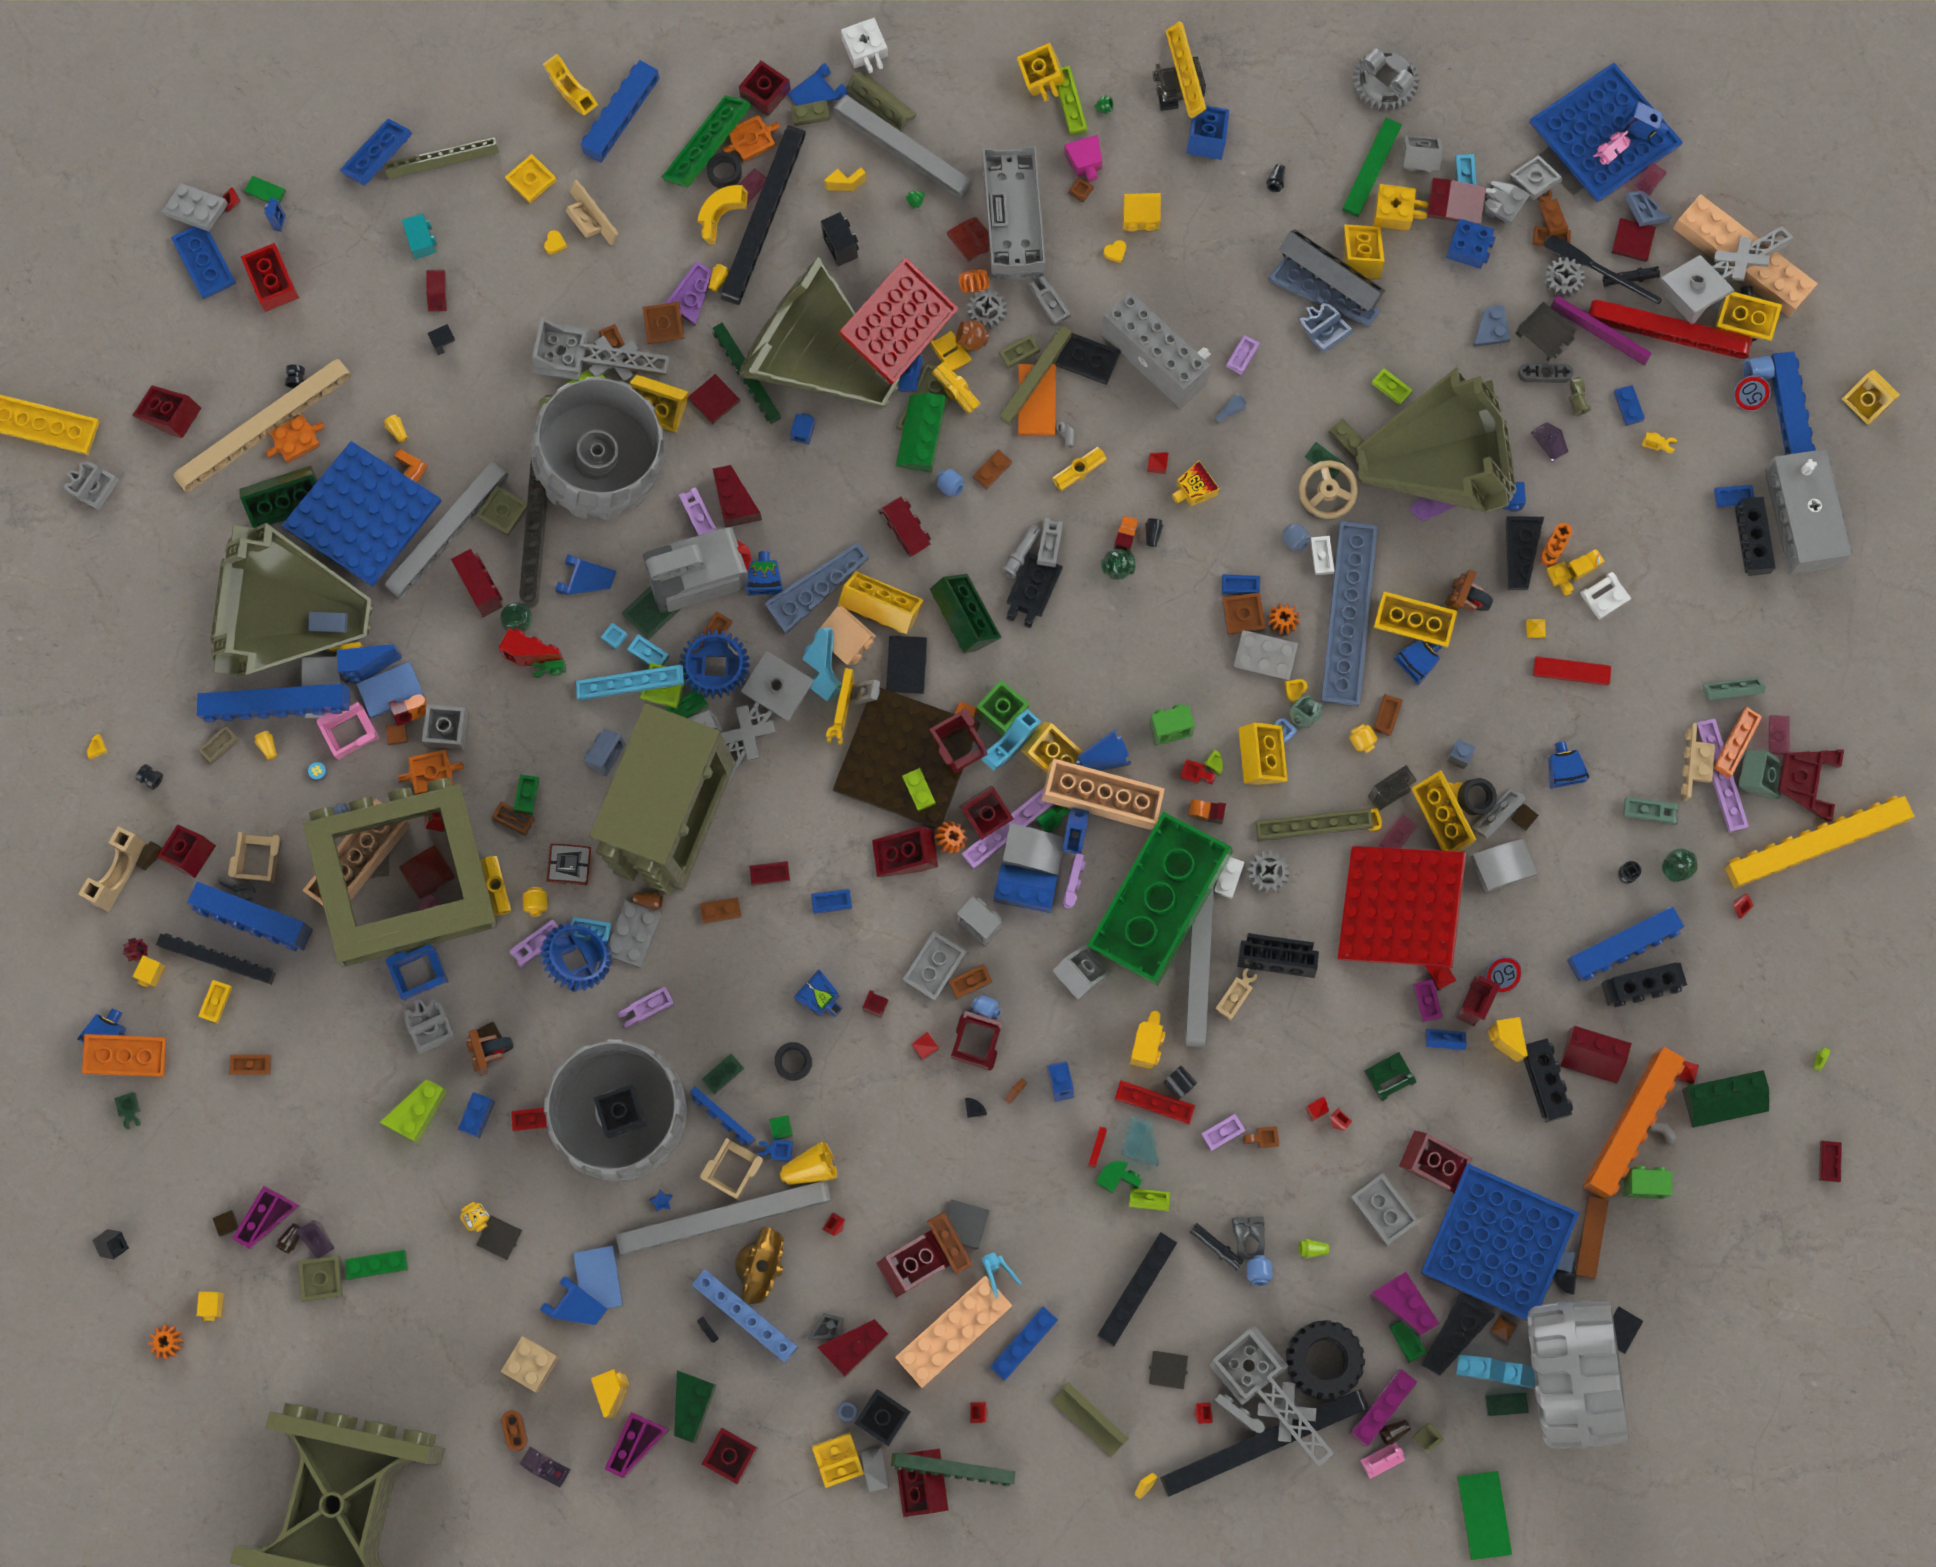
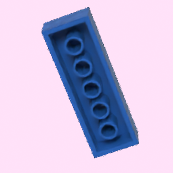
M196 882L187 902L192 906L191 910L203 917L208 918L209 916L222 924L227 922L233 928L243 931L245 928L253 936L261 938L263 935L269 942L277 945L281 942L286 948L295 952L297 949L304 951L313 931L303 921L200 882Z

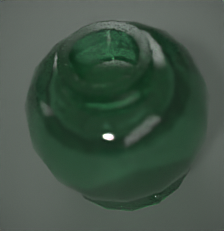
M1123 549L1108 551L1101 561L1103 573L1107 574L1112 580H1123L1128 575L1134 574L1135 559L1133 553L1130 550L1125 551Z
M513 602L503 608L500 621L506 631L510 628L526 632L532 624L533 616L525 604Z
M1684 848L1671 851L1662 863L1664 875L1672 882L1686 881L1692 878L1698 869L1695 854Z

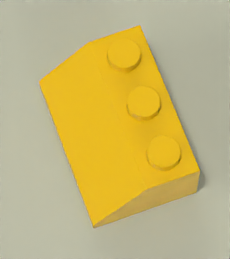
M636 375L629 385L644 399H648L656 410L659 426L676 433L686 409L689 391Z
M1253 722L1239 727L1244 784L1263 785L1287 782L1282 726Z
M613 1369L591 1378L603 1416L609 1419L616 1417L628 1392L626 1386L629 1385L626 1374Z

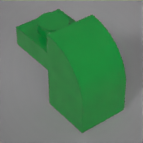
M1114 1161L1103 1168L1095 1184L1113 1193L1120 1180L1138 1188L1142 1179L1139 1178L1140 1175L1132 1170H1129V1172L1125 1171L1128 1165L1127 1162Z

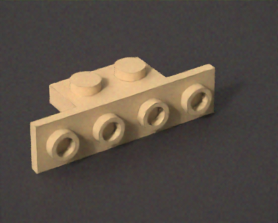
M574 180L570 193L577 203L567 206L566 213L586 238L601 233L610 246H613L618 236L616 228L608 221L606 215L598 208L578 180Z
M1693 723L1686 729L1685 733L1688 745L1684 749L1686 765L1683 766L1682 776L1685 777V782L1681 786V795H1683V801L1686 802L1692 796L1693 781L1711 783L1713 777L1715 744L1696 742L1697 723Z

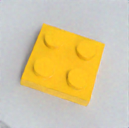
M532 154L505 176L506 181L530 204L557 181L556 177Z

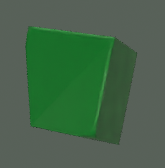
M788 1115L769 1119L773 1140L793 1136Z

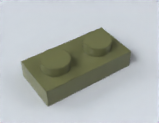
M826 100L791 107L795 126L830 120Z
M1030 334L999 351V355L1007 368L1010 369L1039 353L1040 348Z
M1342 418L1329 429L1328 433L1354 459L1358 455L1357 447L1364 440Z

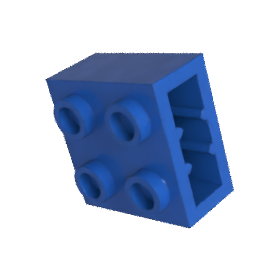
M1459 218L1446 258L1481 269L1483 263L1487 264L1490 253L1487 251L1489 247H1493L1496 238L1493 236L1495 229Z

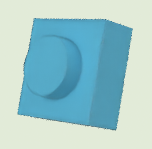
M612 623L601 636V639L617 650L628 634Z

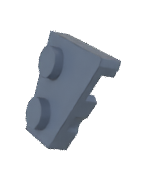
M1643 190L1628 192L1625 196L1639 226L1669 222L1672 218L1669 213L1663 214L1658 209L1660 205L1652 200Z
M1504 306L1485 308L1474 347L1509 342L1510 334Z

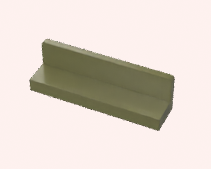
M864 71L853 74L846 86L848 92L901 132L908 120L915 118L917 115Z
M1069 1382L1052 1400L1059 1409L1110 1456H1113L1129 1439Z

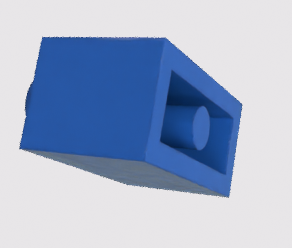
M473 1092L458 1130L480 1139L495 1101Z

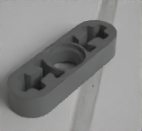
M1525 363L1518 371V377L1524 382L1566 383L1573 376V368L1568 364ZM1525 369H1528L1529 376H1526ZM1548 369L1551 375L1544 377L1541 374V370ZM1562 370H1565V373H1567L1566 377L1561 373Z

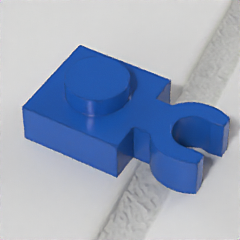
M773 1140L772 1145L765 1141L759 1142V1145L765 1146L766 1150L765 1152H758V1156L765 1157L771 1154V1160L791 1161L793 1141Z

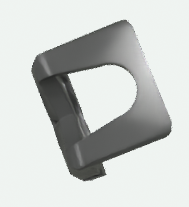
M1264 1217L1232 1218V1225L1238 1245L1237 1256L1241 1259H1254L1255 1255H1264ZM1249 1236L1256 1239L1259 1243L1257 1251L1253 1254H1247L1244 1250L1243 1243Z

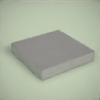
M1539 155L1510 174V179L1522 190L1529 193L1533 201L1562 181V177Z

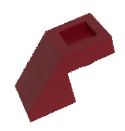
M445 269L426 271L428 312L447 311Z

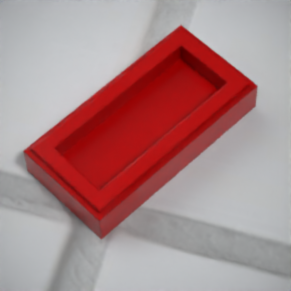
M1101 1126L1099 1128L1088 1167L1096 1168L1107 1128Z

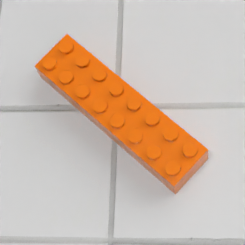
M1662 1047L1654 1053L1582 1186L1583 1189L1600 1199L1616 1195L1620 1188L1618 1184L1620 1179L1625 1178L1630 1169L1627 1167L1631 1160L1634 1161L1639 1153L1637 1147L1640 1143H1644L1648 1136V1133H1646L1649 1126L1652 1127L1657 1119L1656 1112L1658 1109L1661 1110L1666 1103L1665 1095L1673 1090L1676 1084L1674 1082L1675 1077L1682 1073L1685 1067L1683 1065L1685 1058L1666 1047Z

